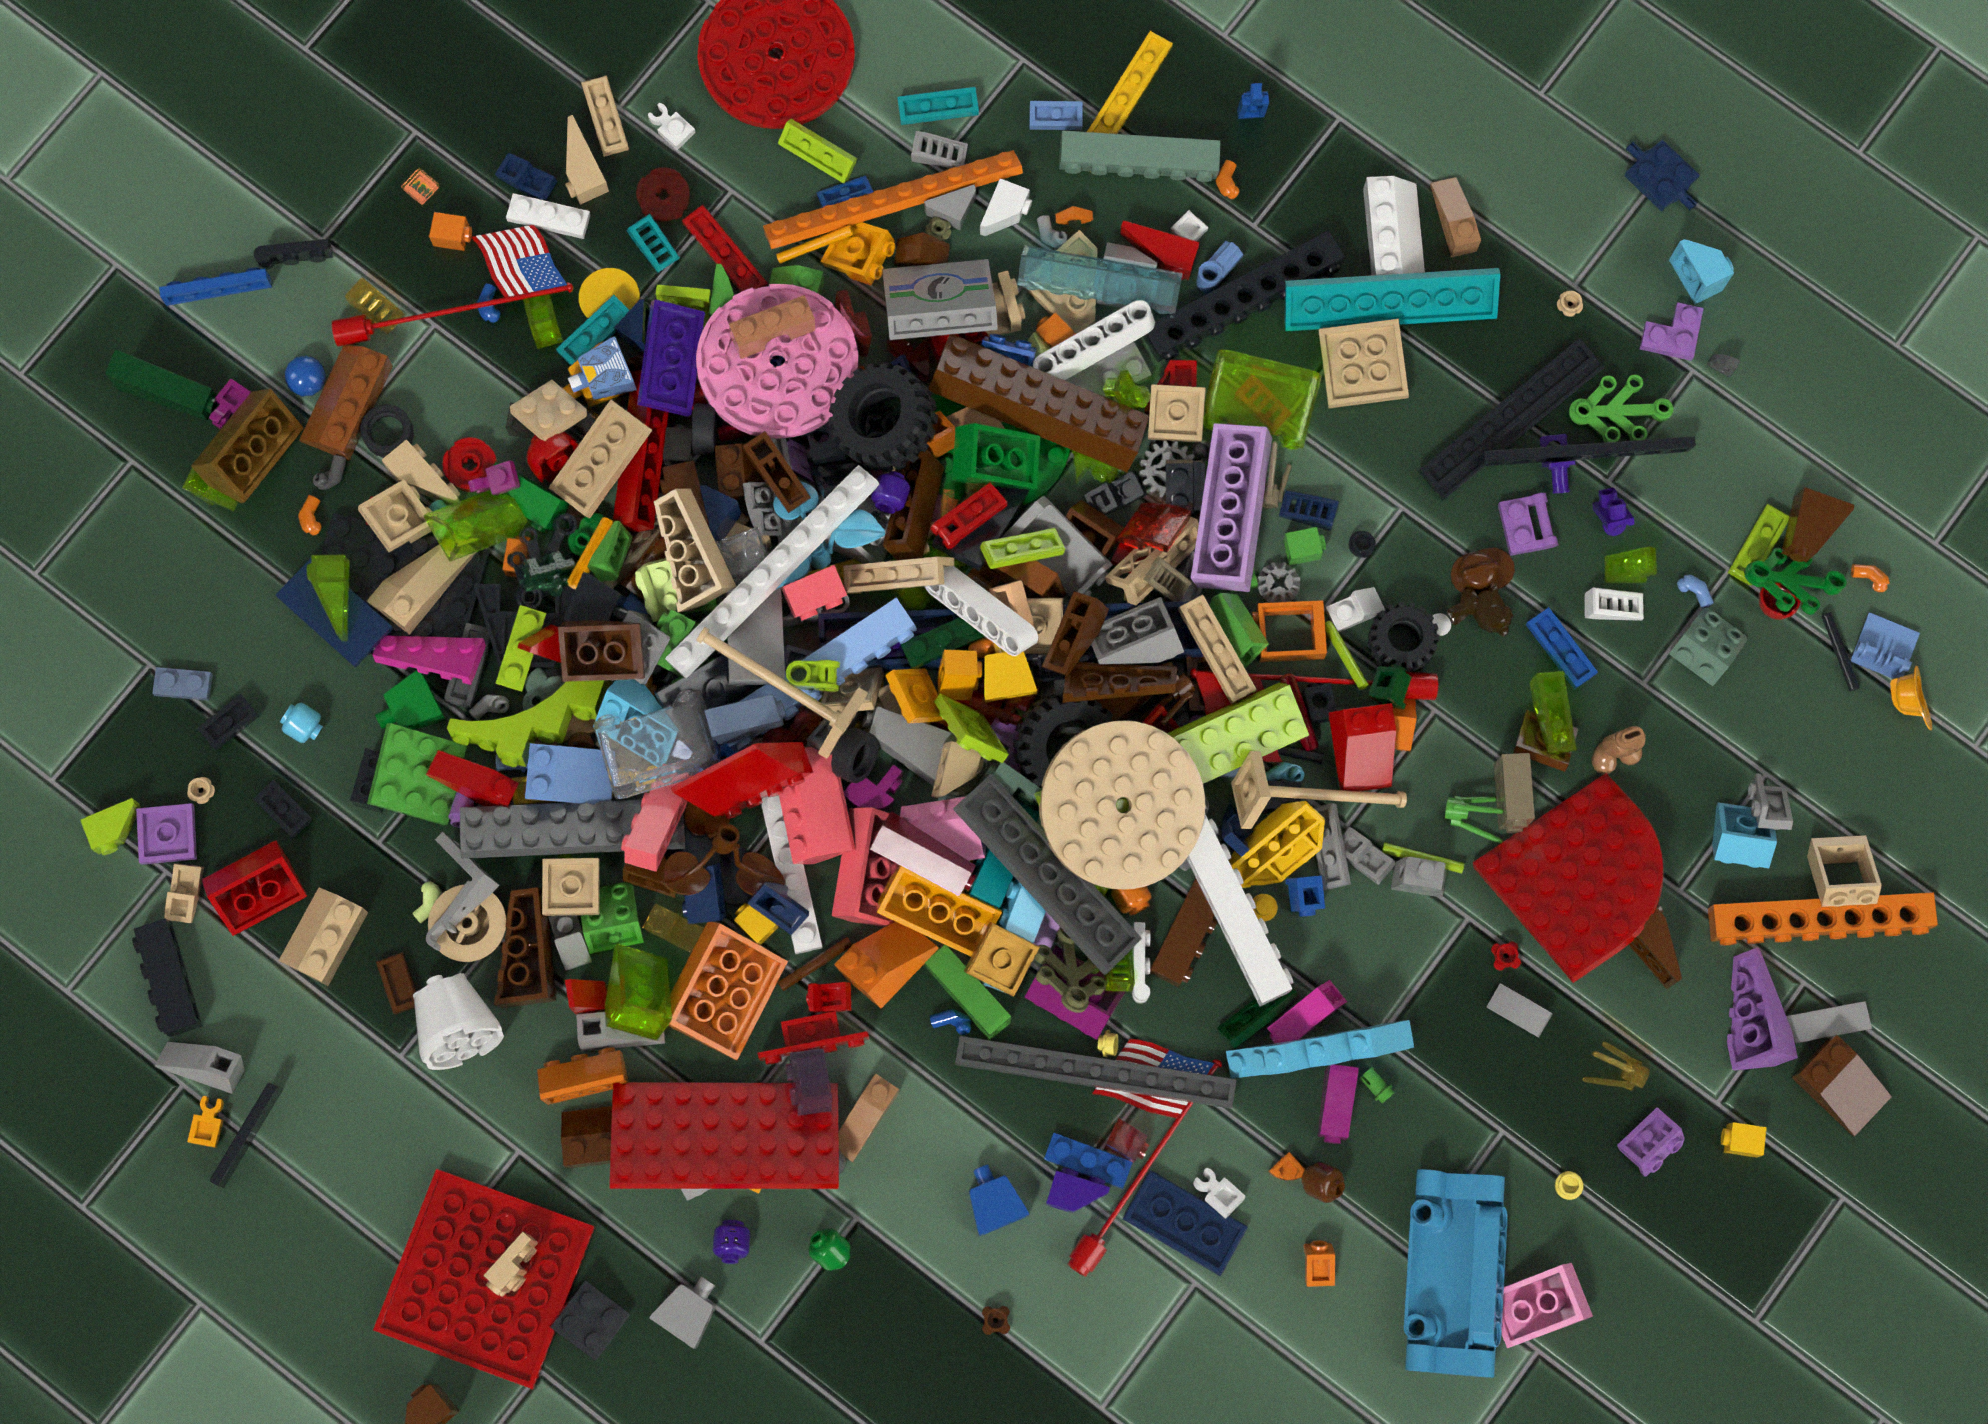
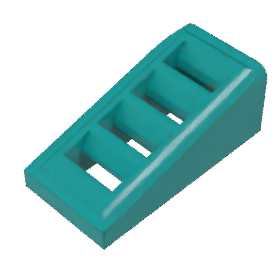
M650 214L627 229L632 240L657 273L680 259ZM647 227L651 229V231H649L642 237H640V235L638 234L640 231ZM653 235L658 238L649 245H646L644 242ZM660 243L664 246L654 254L650 251ZM665 252H668L670 254L669 257H667L660 263H658V261L656 260V258H658Z

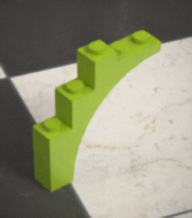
M612 680L568 681L544 701L516 715L485 721H466L450 718L447 730L453 741L460 745H468L470 743L479 745L480 748L486 751H494L496 749L497 755L503 764L510 767H517V765L527 767L530 743L535 744L536 738L548 744H553L554 742L563 744L572 715L581 720H596L605 693L610 687Z

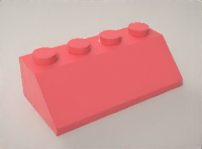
M806 747L805 750L814 773L804 777L805 782L793 787L786 786L783 788L784 792L779 795L793 864H817L856 850L841 778L832 771V754L826 759L818 754L819 750L812 747Z
M872 807L849 808L848 815L856 850L841 856L832 910L833 917L886 927L895 922L877 913V904L890 877L900 865L870 850L881 826L890 813Z

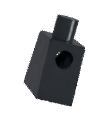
M583 571L563 620L623 622L629 611L623 608L626 597Z

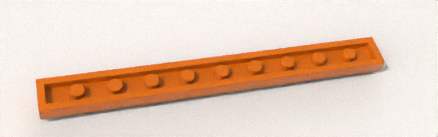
M1014 150L1002 152L966 165L953 167L946 171L926 175L922 178L903 182L883 190H876L873 193L860 197L850 198L840 203L763 225L764 233L771 249L831 232L847 225H854L920 205L924 201L971 185L979 187L999 181L1000 179L1022 174V165Z

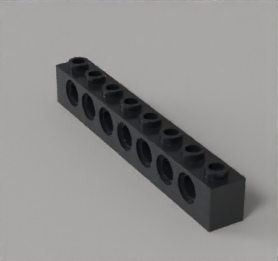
M1328 230L1155 321L1153 330L1142 337L1157 362L1164 359L1165 361H1170L1180 354L1179 351L1187 347L1193 349L1203 342L1202 339L1210 335L1212 337L1220 335L1226 330L1225 327L1232 323H1235V325L1241 324L1249 318V314L1255 311L1261 313L1272 306V302L1278 299L1285 300V281L1318 279L1325 274L1327 276L1334 275L1341 269L1344 255ZM1316 259L1320 265L1311 266L1307 260ZM1293 271L1297 274V277L1288 278L1284 272ZM1270 283L1274 286V289L1270 291L1264 290L1261 284ZM1247 295L1251 298V301L1243 303L1238 299V296ZM1217 307H1224L1228 313L1219 315L1215 309ZM1194 319H1201L1205 325L1203 327H1196L1192 324V321ZM1172 331H1177L1182 337L1180 339H1172L1168 334Z

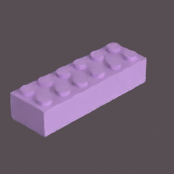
M1214 423L1191 579L1197 588L1250 592L1272 437L1267 427Z

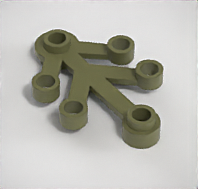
M1059 927L1056 933V940L1062 946L1064 963L1052 953L1048 946L1039 945L1040 948L1034 959L1041 964L1048 963L1052 968L1048 966L1040 967L1036 974V979L1043 985L1050 984L1062 995L1061 1001L1068 1010L1080 1013L1088 1007L1090 996L1102 994L1106 988V981L1102 977L1093 976L1088 985L1083 988L1079 987L1081 979L1090 973L1097 974L1100 970L1089 958L1077 968L1074 949L1075 942ZM1053 969L1067 981V985L1055 976Z

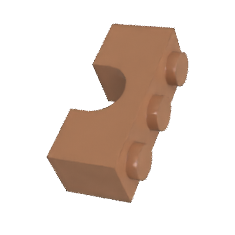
M805 295L729 323L730 336L740 359L764 351L765 345L778 336L789 335L790 340L816 331L815 318Z

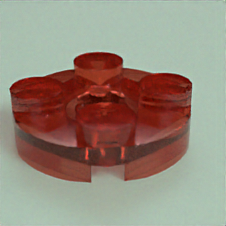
M656 168L645 178L643 176L637 186L638 204L643 214L646 216L650 214L654 220L669 221L679 219L689 205V186L685 179L681 177V174L674 169ZM662 189H667V193L670 194L665 200H660V197L656 196L657 193L662 192Z

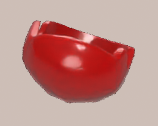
M1781 583L1775 584L1785 593L1791 594L1795 599V604L1789 611L1780 610L1776 606L1777 599L1762 587L1758 596L1759 607L1766 616L1771 619L1783 620L1796 614L1801 601Z

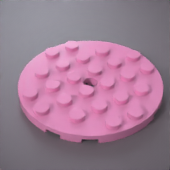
M769 284L768 287L750 288L736 294L732 300L723 307H719L706 323L698 342L696 365L698 379L704 396L723 420L750 435L758 436L766 431L771 439H783L814 431L829 421V417H833V414L829 412L830 404L835 403L836 398L834 394L837 389L841 390L844 386L843 380L846 377L852 378L854 376L853 372L858 369V350L850 324L829 300L803 287L789 284ZM805 295L815 318L816 331L790 340L789 335L778 336L765 345L764 351L740 359L730 336L729 323ZM777 355L782 356L785 359V363L775 368L770 363L771 358Z

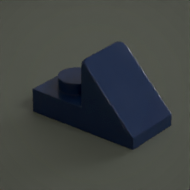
M764 882L748 900L747 904L792 935L809 916V911L787 895L788 886Z

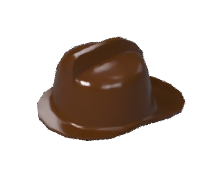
M1485 548L1458 558L1452 566L1451 580L1455 588L1461 593L1468 588H1473L1476 593H1479L1495 585L1500 589L1508 585L1513 579L1515 572L1514 562L1510 555L1501 549Z

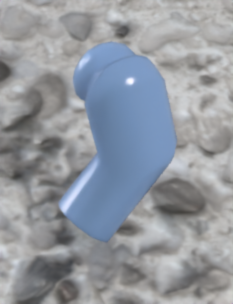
M1691 574L1684 575V578L1677 581V586L1681 592L1690 590L1696 594L1701 608L1714 604L1704 581Z

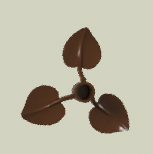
M688 803L684 813V822L687 829L693 835L702 836L707 834L708 838H713L712 848L699 863L697 858L688 852H677L671 855L664 866L663 883L667 889L680 895H694L703 891L710 881V874L703 866L715 852L719 854L734 852L735 865L740 868L735 876L736 882L744 892L750 895H754L764 882L785 885L786 881L779 869L768 858L759 853L748 852L740 862V845L736 844L740 834L735 826L729 824L730 819H727L726 816H713L692 803Z

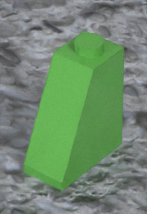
M1219 593L1212 598L1209 606L1241 663L1246 668L1269 643L1238 594Z

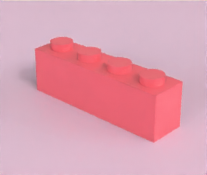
M663 762L659 772H654L650 784L651 790L649 793H644L641 801L642 809L639 814L635 813L631 824L632 831L630 835L626 834L622 842L621 850L625 851V863L657 872L688 803L685 799L672 793L671 787L692 777L695 771Z

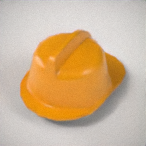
M1915 666L1914 673L1891 680L1892 701L1897 710L1904 715L1922 716L1927 728L1932 730L1930 713L1922 691L1920 671L1918 666Z

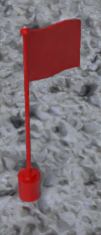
M1196 668L1190 670V676L1197 680L1204 701L1206 715L1231 704L1213 671H1196ZM1406 671L1412 678L1404 699H1436L1438 693L1437 673ZM1248 673L1257 689L1252 694L1264 690L1261 680L1279 681V678L1283 675ZM1295 676L1297 682L1356 685L1353 679ZM1366 680L1369 684L1368 686H1372L1373 680ZM1278 750L1262 757L1265 762H1282Z

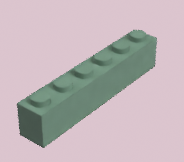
M1062 131L1060 138L1059 169L1065 170V172L1070 174L1091 171L1094 175H1106L1109 172L1118 173L1121 177L1141 174L1145 178L1150 179L1170 176L1173 180H1184L1186 177L1196 178L1200 182H1209L1212 179H1216L1219 173L1220 141L1076 131Z

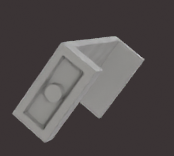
M1042 496L1034 502L1001 538L1056 528L1066 549L1064 554L1036 561L1058 573L1065 592L1070 597H1072L1074 591L1090 596L1092 593L1089 589L1095 583L1100 586L1106 580L1105 576L1109 574L1107 570L1113 564L1045 496Z

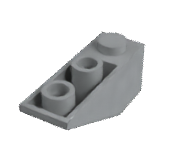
M614 1012L576 1014L578 1043L581 1051L665 1043L664 1023L657 1020L659 1015Z
M176 1042L166 1043L155 1064V1067L231 1094H233L245 1071L242 1057L239 1054L216 1046Z

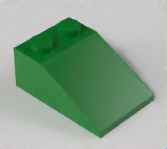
M977 423L955 427L952 481L983 486L991 482L995 487L1036 490L1040 436Z

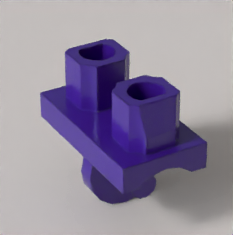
M1611 487L1598 491L1599 501L1592 503L1593 510L1602 521L1603 530L1608 535L1617 536L1625 530L1626 525H1635L1634 517L1626 508L1625 501L1617 497L1615 488Z

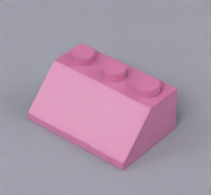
M965 797L901 807L900 817L968 861L982 859L986 856L987 846L953 810Z

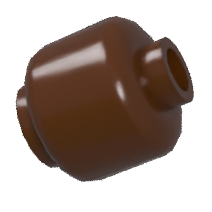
M1316 1162L1308 1166L1302 1175L1305 1193L1323 1203H1331L1344 1192L1345 1184L1342 1172L1324 1162Z

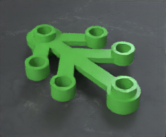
M1631 375L1627 379L1625 387L1608 405L1596 406L1605 394L1613 392L1617 384L1614 377L1604 376L1599 383V387L1588 399H1577L1569 408V416L1574 423L1590 425L1603 437L1605 443L1618 442L1621 433L1616 427L1608 428L1598 417H1608L1630 436L1631 441L1646 439L1647 430L1642 426H1635L1624 416L1651 415L1654 420L1664 422L1671 417L1674 410L1672 403L1664 398L1656 400L1653 404L1623 405L1633 393L1638 392L1643 386V379L1639 375ZM1609 381L1612 384V388H1606L1603 382ZM1630 381H1637L1639 386L1632 387ZM1659 405H1665L1667 412L1660 411ZM1579 408H1585L1588 413L1582 415L1579 412ZM1635 431L1641 432L1642 435H1643V438H1641V439L1636 438V437L1634 436V432H1635ZM1613 432L1616 435V439H1609L1607 433Z

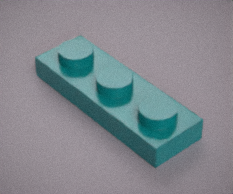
M976 87L897 97L901 125L979 115Z
M613 295L572 333L556 351L570 365L574 364L580 356L590 351L598 343H603L617 332L614 327L629 312V309Z

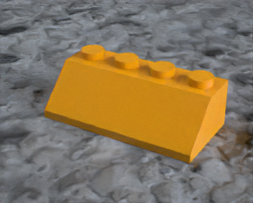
M901 865L890 877L877 904V913L969 956H972L989 922L996 924L1002 914V910L964 892L957 896Z

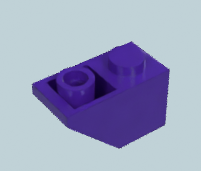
M1062 1168V1172H1055L1046 1205L1074 1213L1106 1196L1109 1193L1110 1187L1105 1186L1106 1181L1100 1178L1090 1176L1089 1180L1078 1177V1172Z

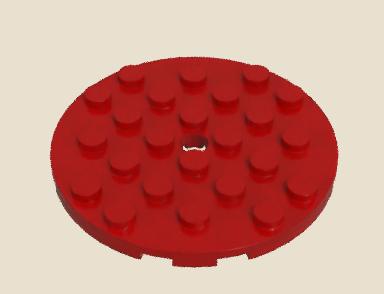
M720 0L714 6L715 9L708 19H705L699 35L697 54L702 81L712 99L726 113L741 122L768 129H784L786 122L790 119L803 125L828 111L839 100L848 86L855 61L853 34L847 18L833 0ZM774 48H779L784 53L778 59L769 56V52Z

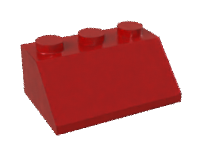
M277 840L202 879L208 899L232 936L307 897L289 859Z

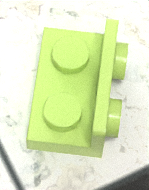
M666 558L643 564L635 572L637 587L643 593L647 613L651 615L653 622H657L663 612L669 614L671 609L678 612L676 606L678 602L677 594L671 583L673 576L670 562H667Z

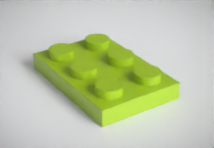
M940 693L934 703L940 711L939 715L948 723L949 731L956 736L957 744L965 750L970 751L973 749L978 751L986 760L991 761L995 759L1003 763L1009 754L983 713Z

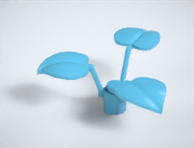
M801 482L811 499L788 513L775 496L773 502L774 510L780 518L785 520H793L800 515L802 520L807 517L806 513L812 512L819 503L817 491L811 485ZM860 509L854 510L838 526L839 528H836L831 533L828 546L823 541L776 589L804 578L810 570V563L816 569L827 567L831 562L830 554H833L834 541L843 548H856L883 537L885 530L869 512Z

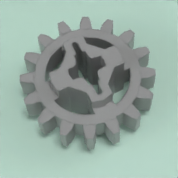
M1166 440L1163 442L1162 448H1159L1155 443L1153 445V453L1146 450L1144 455L1148 460H1141L1140 465L1145 467V469L1139 472V476L1146 477L1142 484L1143 486H1151L1149 492L1151 495L1158 491L1159 499H1162L1164 494H1166V472L1162 470L1165 468L1166 460H1176L1172 457V454L1177 455L1182 460L1194 459V454L1188 456L1185 454L1187 446L1180 450L1178 449V442L1175 441L1173 446L1169 447ZM1161 455V462L1158 465L1151 466L1153 460ZM1158 478L1161 480L1165 487L1156 483L1154 479Z

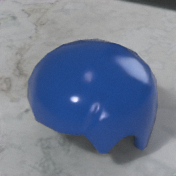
M306 355L296 357L289 362L284 373L289 389L302 397L315 395L322 389L326 380L322 363L314 357Z

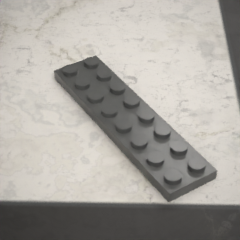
M992 773L953 808L958 816L1104 975L1142 939L1092 883L1079 878L1059 861L1048 844L1049 842L1044 830Z
M642 800L599 801L594 805L589 803L508 805L507 808L503 806L460 807L461 859L623 851L621 846L624 836L626 834L630 835L632 831L633 817L635 813L639 814L642 809ZM683 814L667 849H685Z

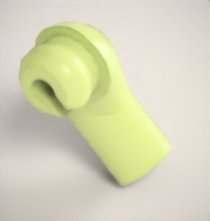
M426 882L422 885L423 904L412 913L420 923L429 917L433 904L441 896L438 885L433 882Z

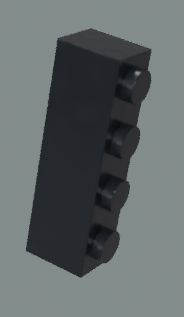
M164 918L134 928L136 937L132 938V942L137 954L141 953L143 963L140 964V970L144 979H148L151 987L147 992L152 1006L156 1005L158 1011L155 1021L159 1031L164 1032L169 1037H173L203 1027L172 922Z

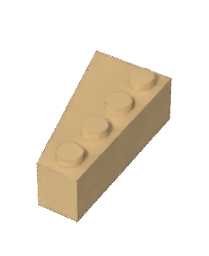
M674 489L655 500L654 505L661 536L665 539L667 549L665 551L666 560L670 562L673 576L671 583L677 594L678 602L676 606L678 612L694 611L735 588L736 584L691 489Z

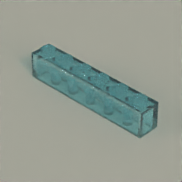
M1024 245L1017 285L1023 286L1028 290H1047L1055 295H1074L1083 300H1102L1106 304L1119 303L1128 305L1134 301L1142 300L1149 304L1150 309L1161 314L1175 313L1182 273Z

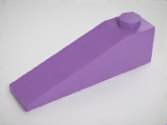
M1754 948L1734 956L1731 983L1734 999L1733 1008L1729 1009L1732 1026L1731 1034L1727 1036L1732 1070L1773 1067L1798 1058L1791 1027L1760 949Z

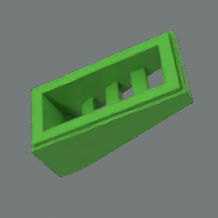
M614 521L587 566L601 582L617 580L633 538L620 521Z

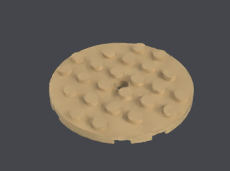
M1111 721L1081 731L1066 742L1056 753L1042 781L1041 786L1043 787L1039 803L1041 826L1044 828L1051 850L1069 871L1097 886L1122 890L1135 889L1164 879L1186 860L1202 830L1205 816V794L1195 763L1187 751L1174 738L1148 724L1134 721ZM1121 797H1125L1129 801V810L1124 813H1120L1116 809V802Z

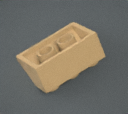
M318 888L282 953L279 962L329 986L368 912L339 895Z

